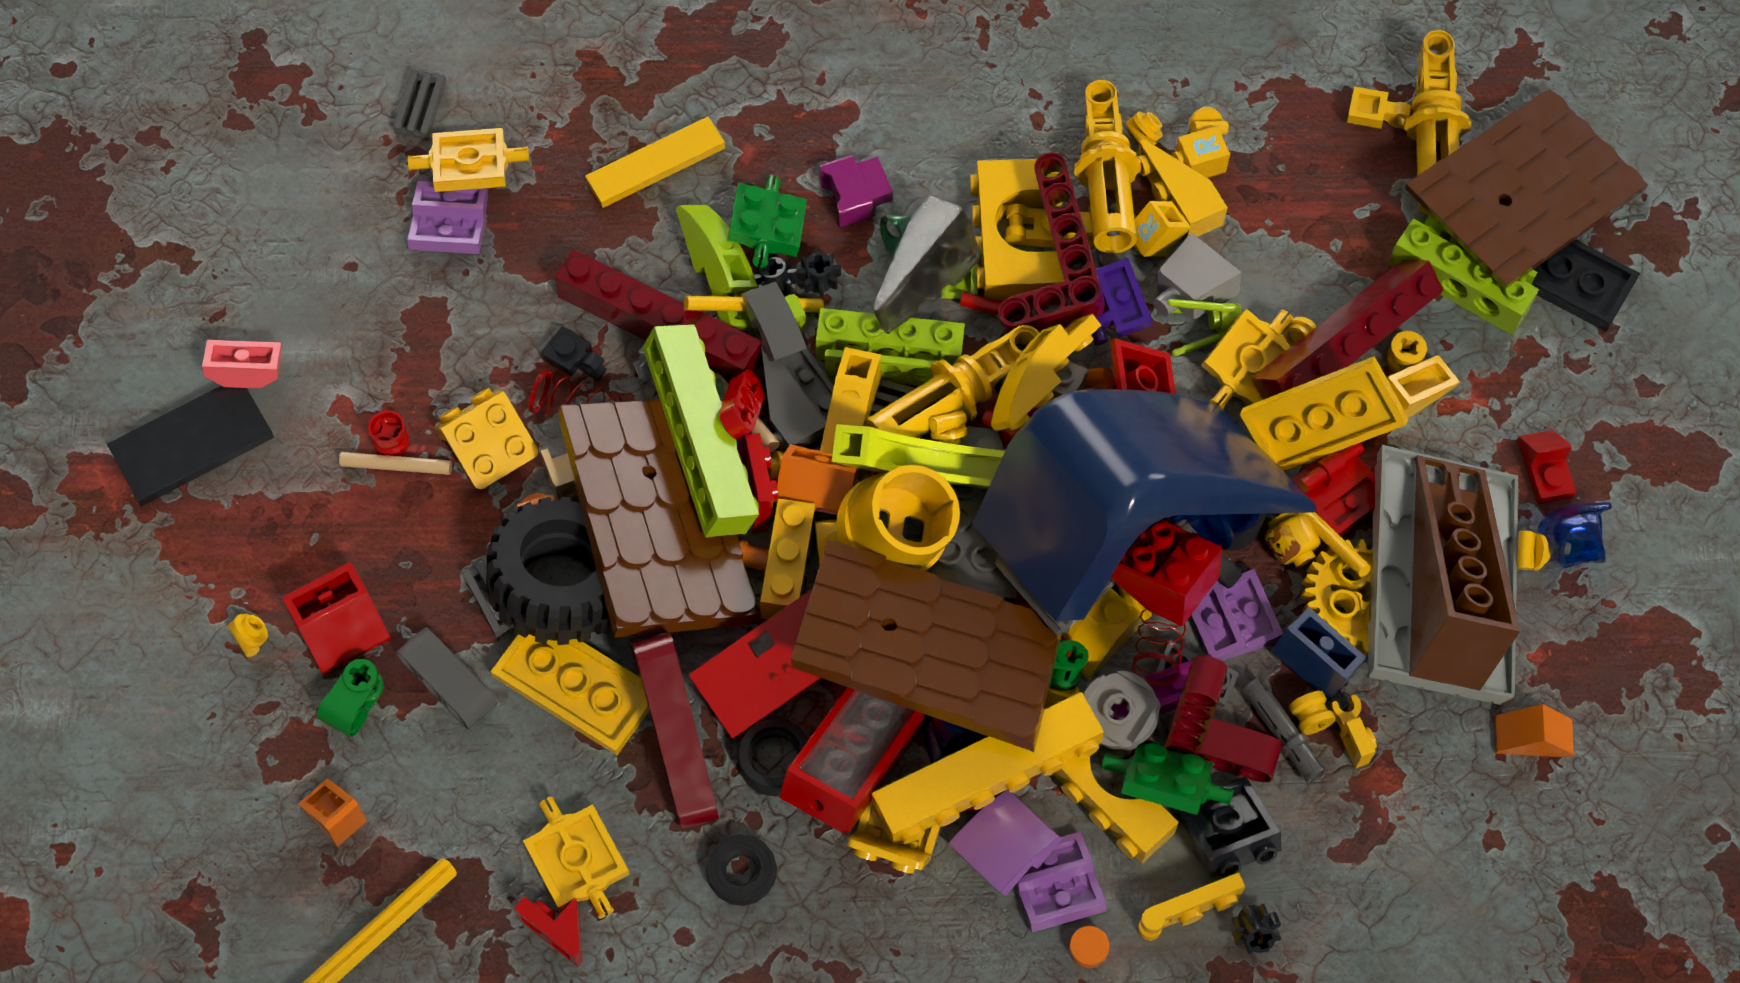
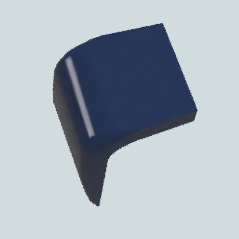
M1085 389L1068 392L1045 403L1015 434L1007 446L972 524L1055 621L1085 619L1132 543L1147 528L1163 518L1175 515L1315 512L1316 505L1263 449L1218 406L1190 397L1160 391Z

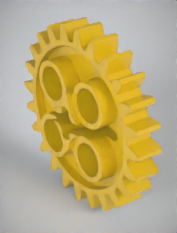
M1361 539L1354 550L1371 566L1367 575L1360 577L1329 548L1327 553L1322 551L1315 559L1316 562L1313 561L1307 569L1309 574L1302 581V584L1307 588L1302 592L1300 598L1310 601L1304 607L1303 612L1308 607L1311 608L1366 656L1368 654V623L1371 620L1373 547L1371 550L1367 549L1364 539ZM1346 540L1345 542H1347L1354 549L1352 543L1349 540ZM1342 572L1351 574L1354 581L1347 579ZM1334 604L1342 606L1346 614L1339 612Z

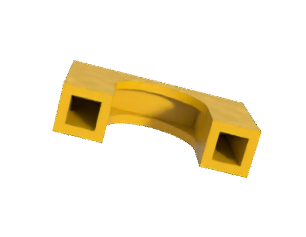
M1037 159L977 161L976 174L970 175V195L977 196V205H972V226H979V236H974V256L981 257L982 266L976 267L977 289H983V296L986 298L1004 301L1011 296L1064 281L1057 251L1027 252L1016 249L1004 241L997 230L998 222L1006 215L1007 207L1011 204H1022L1027 208L1044 207L1034 171ZM1051 172L1046 177H1054L1060 172ZM1062 202L1058 203L1055 207H1062Z

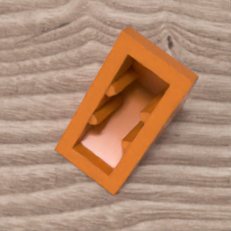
M1544 704L1498 714L1494 717L1496 754L1571 758L1574 756L1572 719Z
M328 778L298 803L300 808L337 847L367 822L357 801Z

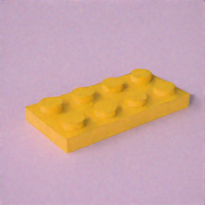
M1375 356L1242 408L1240 413L1256 444L1283 471L1407 425L1409 419Z
M518 634L490 671L493 678L616 756L649 712L641 678L586 643L578 642L577 639L569 640L567 645H557V641L547 640V644L535 642V636L528 635L525 638Z

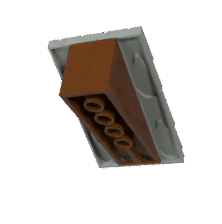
M1386 445L1381 446L1377 453V464L1375 466L1371 620L1368 623L1369 678L1386 679L1393 683L1417 688L1423 687V689L1451 695L1458 694L1461 697L1510 706L1515 699L1516 637L1520 633L1516 613L1518 475Z

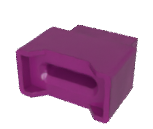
M853 155L819 165L820 184L822 188L832 192L839 212L837 224L839 228L873 217V207L893 201V190L878 156L856 163Z

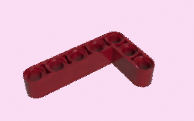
M1048 152L1041 155L1035 162L1034 171L1064 281L1005 299L998 308V317L1006 334L1022 325L1032 326L1039 333L1043 329L1059 324L1064 329L1075 319L1093 314L1098 318L1105 309L1103 292L1069 171L1064 158L1058 153ZM1051 172H1060L1054 177H1046ZM1060 202L1068 203L1062 208H1054ZM1068 233H1077L1071 239H1063ZM1076 264H1086L1080 270H1071ZM1085 295H1094L1093 299L1088 302L1079 301ZM1050 305H1059L1053 312L1044 311ZM1016 315H1024L1018 322H1009Z
M660 633L629 639L635 666L642 680L680 827L685 829L717 820L719 815L672 637L669 633Z
M1202 655L1195 656L1192 659L1173 716L1165 748L1182 754L1198 755L1203 760L1214 762L1213 769L1239 777L1246 776L1249 780L1262 783L1273 781L1282 743L1273 736L1214 719L1213 716L1219 702L1228 667L1224 662L1216 658Z

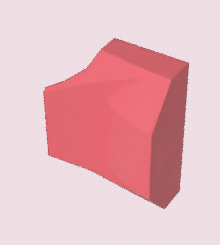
M207 340L202 364L203 375L223 387L263 388L278 379L282 354L281 343Z

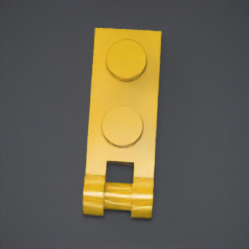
M1011 204L1007 207L1006 219L1009 221V226L1005 229V241L1007 243L1055 248L1045 209L1027 208L1022 204ZM1080 212L1090 249H1096L1093 240L1091 212ZM1023 224L1034 225L1033 230L1025 229ZM1068 233L1063 239H1071L1077 233Z
M1239 872L1146 909L1138 925L1139 935L1144 940L1152 941L1160 936L1162 928L1180 922L1182 926H1186L1200 920L1203 917L1202 913L1216 907L1217 911L1220 912L1239 903L1238 898L1241 897L1246 887Z

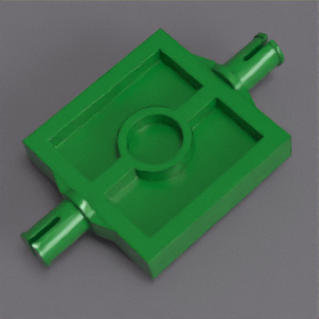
M774 175L766 178L765 189L738 182L727 237L728 241L744 244L754 249L753 264L758 267L761 257L760 268L768 265L769 253H781L797 257L803 229L807 199L780 193L781 180L776 176L772 185Z
M1140 743L1136 748L1135 754L1128 760L1106 753L1102 763V770L1105 769L1124 775L1122 794L1198 815L1201 804L1206 802L1207 799L1230 806L1234 789L1231 790L1211 784L1210 776L1214 762L1203 760L1198 755L1171 751L1155 743Z

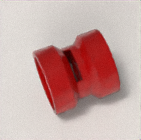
M384 410L372 416L368 424V431L378 455L402 456L409 448L410 439L404 420L399 413Z

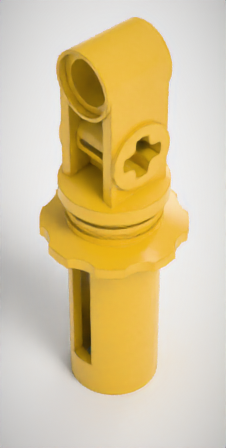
M1442 30L1431 31L1424 37L1417 56V96L1412 100V110L1414 113L1404 121V130L1407 131V136L1416 140L1417 176L1436 163V141L1440 143L1441 160L1459 149V138L1471 130L1469 116L1460 111L1462 99L1456 93L1457 72L1455 68L1454 40L1449 33ZM1430 50H1436L1440 52L1441 55L1434 54ZM1418 202L1419 211L1429 215V213Z
M1096 80L1091 82L1085 90L1086 139L1081 145L1080 159L1074 165V174L1078 177L1080 184L1087 187L1089 191L1094 246L1101 252L1115 254L1131 249L1137 241L1131 183L1141 171V162L1136 157V153L1130 149L1128 138L1122 134V120L1118 108L1116 87L1109 81ZM1107 189H1114L1117 213L1108 214ZM1119 231L1117 236H1107V233Z
M1028 325L1018 326L1000 339L983 346L974 355L964 354L960 356L953 365L942 359L933 362L931 365L932 379L864 421V426L899 435L921 438L931 431L928 422L932 417L963 410L966 413L967 421L974 420L977 416L976 404L978 402L983 403L992 397V390H995L996 384L1009 373L1017 358L1023 352L1016 347V344L1027 346L1039 334V331ZM938 399H941V400L938 401L937 403L933 404V405L930 406L929 408L925 409L924 411L920 412V413L917 414L916 416L912 417V418L909 419L908 421H906V422H904L903 424H901L900 426H898V424H900L901 422L905 421V420L908 419L909 417H911V416H913L914 414L918 413L919 411H921L922 409L926 408V407L929 406L930 404L934 403V402L937 401Z

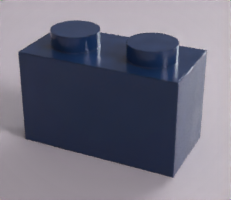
M1309 607L1286 629L1271 650L1316 691H1323L1328 701L1350 680L1367 658Z

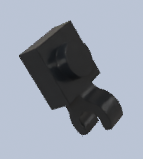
M562 326L541 351L542 360L571 377L579 369L591 378L599 381L607 371L602 366L604 359L598 354L591 352V343Z

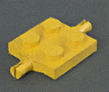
M503 128L432 133L433 145L428 155H408L409 171L430 169L433 175L435 192L506 187L505 171L508 163L529 162L528 146L507 148L504 142Z
M1248 309L1241 312L1201 364L1222 386L1210 400L1211 404L1223 410L1232 396L1240 398L1248 406L1262 400L1251 378L1291 347L1282 335L1283 330L1293 320L1291 314L1287 315L1288 311L1281 309L1271 324L1261 321Z
M554 797L547 798L553 812L550 811L545 800H542L539 803V807H541L549 823L540 832L523 840V843L560 912L574 898H577L578 902L590 899L599 919L605 918L606 915L600 903H602L608 915L613 913L614 909L610 905L604 891L611 884L630 875L625 862L593 804L577 813L562 815Z

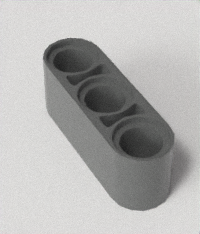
M427 627L420 630L396 651L397 656L407 669L466 729L472 727L497 705V701L491 692Z

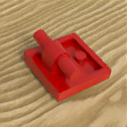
M760 433L747 434L744 438L740 460L746 466L752 495L756 497L759 504V515L751 525L753 534L767 532L769 520L775 516L774 502L778 501V488L776 480L769 479L767 469L771 468L769 447L762 446Z
M1361 443L1323 456L1291 478L1315 502V512L1339 536H1342L1364 520L1375 509V474L1359 457L1364 452V447Z

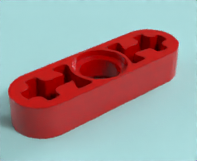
M748 369L731 379L719 412L720 420L725 430L734 439H738L754 430L765 397L764 388L760 380Z

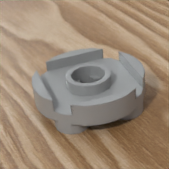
M1116 671L1117 673H1111L1107 676L1102 675L1096 678L1084 693V697L1104 731L1101 745L1111 749L1132 750L1147 740L1155 730L1159 719L1160 702L1152 687L1143 678L1132 672ZM1123 701H1127V709L1129 711L1127 717H1120L1119 720L1113 719L1115 713L1111 710L1114 703L1121 705Z

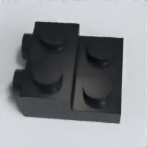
M1246 776L1221 785L1224 788L1234 789L1230 806L1207 799L1206 802L1201 804L1198 815L1176 809L1178 817L1193 840L1194 852L1210 879L1219 875L1222 878H1226L1241 871L1242 866L1254 861L1261 865L1267 864L1276 858L1278 852L1282 851L1281 831Z

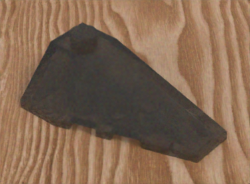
M929 196L909 220L872 307L884 333H891L917 314L919 305L926 300L933 302L940 297V290L948 284L955 286L960 283L982 257L981 250L963 207Z

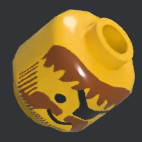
M1283 513L1268 523L1270 529L1265 534V540L1280 564L1294 563L1296 568L1316 558L1313 551L1319 547L1321 539L1306 514Z

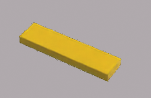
M708 116L585 175L586 183L600 206L604 208L726 149L725 141Z

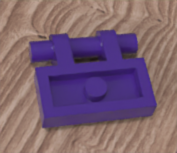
M1129 258L1097 268V275L1109 311L1103 312L1100 317L1096 318L1101 326L1091 335L1094 345L1100 346L1108 342L1105 329L1113 325L1118 337L1153 326ZM1085 295L1079 301L1088 302L1093 299L1094 295Z

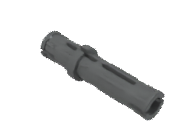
M1262 677L1246 684L1241 690L1242 693L1253 705L1275 738L1282 743L1281 753L1284 757L1291 759L1307 784L1321 778L1328 771L1310 747V739L1305 733L1301 734L1285 710L1270 692Z

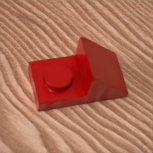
M1554 430L1518 436L1517 441L1537 504L1573 498L1576 494V489L1566 462V458L1572 449L1571 444Z
M524 896L514 908L518 920L578 968L583 962L580 909L577 898H574L554 921L553 918L556 915L548 906L539 900L533 904Z

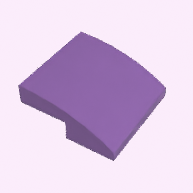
M417 181L412 202L413 218L407 239L409 250L480 254L486 217L488 188L435 192L433 182Z
M1255 569L1242 573L1241 578L1230 589L1222 586L1217 580L1192 613L1208 653L1220 661L1273 644L1283 635V631Z
M1007 789L998 795L992 803L981 809L948 844L995 889L1007 896L1031 866L1037 869L1062 841V838L1015 794L1010 793Z
M1081 831L1062 836V841L1038 869L1031 866L1015 885L1032 933L1107 911L1106 900L1094 873V862Z

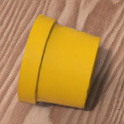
M905 465L895 468L890 472H883L866 478L848 491L841 502L837 514V536L839 543L886 556V559L928 572L942 555L945 546L954 537L959 525L960 508L953 488L939 473L924 466ZM880 510L888 514L887 529L883 521L878 519ZM906 517L923 522L924 528L921 542L907 540L903 537V526Z

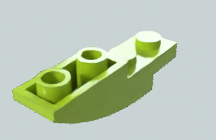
M679 205L676 207L695 273L706 274L712 296L742 297V293L758 287L743 249L739 243L727 240L729 227L708 205ZM717 311L720 321L740 331H752L755 329L752 327L747 311Z

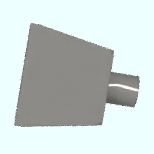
M1191 233L1160 268L1157 290L1160 295L1153 300V305L1157 312L1165 317L1178 308L1189 318L1196 319L1207 313L1208 310L1168 306L1167 301L1169 299L1225 303L1239 294L1242 272Z

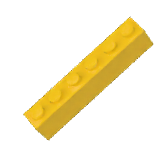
M1080 692L1044 709L1035 752L987 737L873 792L872 805L892 844L894 845L900 841L908 844L922 837L925 834V829L937 823L939 827H943L954 822L960 817V812L972 806L975 810L989 805L995 800V795L1007 789L1012 793L1024 788L1030 783V778L1042 772L1044 776L1057 772L1064 767V761L1075 756L1083 759L1092 755L1100 748L1099 744L1102 743L1104 731L1083 693Z

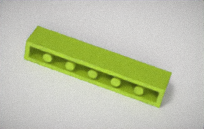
M695 325L654 327L643 345V351L705 537L746 534L759 515V504L756 497L752 495L746 466L742 464L737 451V440L728 434L720 420L719 412L723 401H720L715 386L714 372L709 369L705 357L704 343L699 339Z

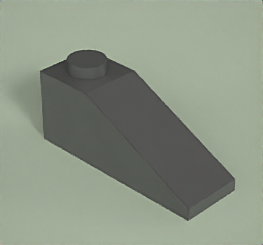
M762 345V366L770 431L780 442L776 451L785 453L790 444L809 449L818 447L822 443L826 422L780 359L770 361L765 346Z

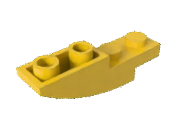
M1093 314L1075 319L1065 329L1060 324L1043 329L1027 345L1012 366L1000 390L991 422V427L994 431L1010 428L1013 431L1019 428L1030 418L1027 413L1032 408L1041 407L1054 396L1052 390L1062 382L1056 372L1069 363L1070 360L1067 357L1074 350L1078 352L1093 341L1091 335L1101 326Z

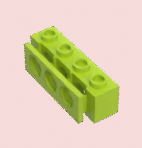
M1430 214L1425 224L1413 218L1396 243L1388 265L1394 267L1401 260H1429L1444 290L1440 295L1513 336L1530 310L1539 291L1538 288L1532 285L1537 272L1535 270L1530 271L1507 289H1504L1453 237L1447 241L1440 236L1442 231L1448 232ZM1486 298L1490 299V300L1493 301L1495 304L1489 302Z
M820 308L816 336V360L825 361L826 374L836 377L845 347L881 354V379L900 384L920 386L932 379L931 365L933 362L942 359L953 365L956 359L962 356L965 323Z

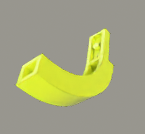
M836 424L831 462L879 473L890 472L895 468L905 465H919L939 473L949 484L988 489L1006 450L943 443L890 433L872 427Z

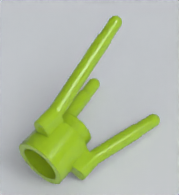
M1169 299L1167 301L1168 306L1208 310L1203 315H1208L1210 329H1216L1218 332L1217 334L1174 349L1172 355L1179 356L1218 342L1241 314L1242 308L1240 304ZM1178 308L1172 312L1177 314H1184Z

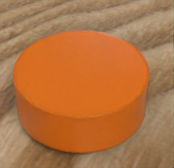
M1085 926L1078 929L1072 935L1069 944L1071 958L1077 965L1084 968L1100 966L1106 960L1110 949L1107 935L1101 929L1094 926Z

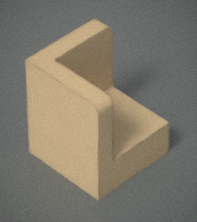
M548 448L541 450L543 464L557 500H561V497L572 498L577 496L578 493L568 453L551 458Z

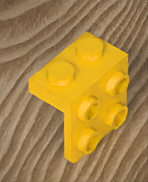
M490 388L471 397L470 400L473 404L460 411L457 406L439 417L441 423L433 427L440 440L448 442L471 483L477 489L486 488L538 455L537 446L505 392L500 390L491 392Z
M871 801L861 815L857 830L849 837L847 846L854 848L853 854L860 858L876 861L878 856L892 861V868L913 874L915 869L923 870L931 860L941 827L937 823L925 829V834L916 841L908 844L900 841L893 845Z

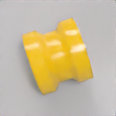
M1402 331L1393 338L1386 355L1388 367L1394 373H1398L1422 362L1427 352V343L1416 332ZM1402 348H1403V349H1410V351H1409V352H1407V351H1402Z
M1323 691L1305 694L1289 705L1291 714L1297 716L1300 722L1298 729L1301 734L1311 735L1331 726L1336 721L1334 713L1328 710L1325 705L1327 698Z

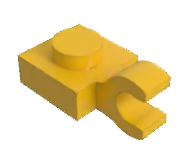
M1354 86L1347 123L1381 129L1383 120H1385L1395 128L1404 129V121L1409 118L1411 105L1404 102L1387 101L1389 92Z
M1354 694L1348 700L1352 711H1342L1337 701L1332 702L1330 711L1336 717V721L1341 729L1339 735L1356 769L1370 763L1376 752L1377 744L1372 730L1369 727L1365 728L1361 718L1358 717L1361 711V701Z

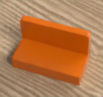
M790 444L781 460L777 484L778 498L814 503L815 507L838 512L845 495L854 486L860 474V469L831 462V453Z

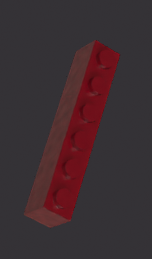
M574 249L554 277L558 298L644 340H647L653 328L657 326L695 325L699 339L703 341L705 346V357L709 369L714 373H720L729 382L747 369L755 374L762 363V341L699 310H685L684 303Z
M1401 260L1254 375L1251 379L1262 400L1350 366L1441 294L1444 290L1430 261Z

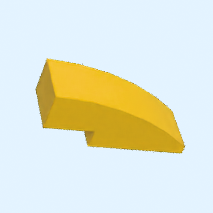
M1439 355L1387 377L1408 418L1447 394L1460 383Z

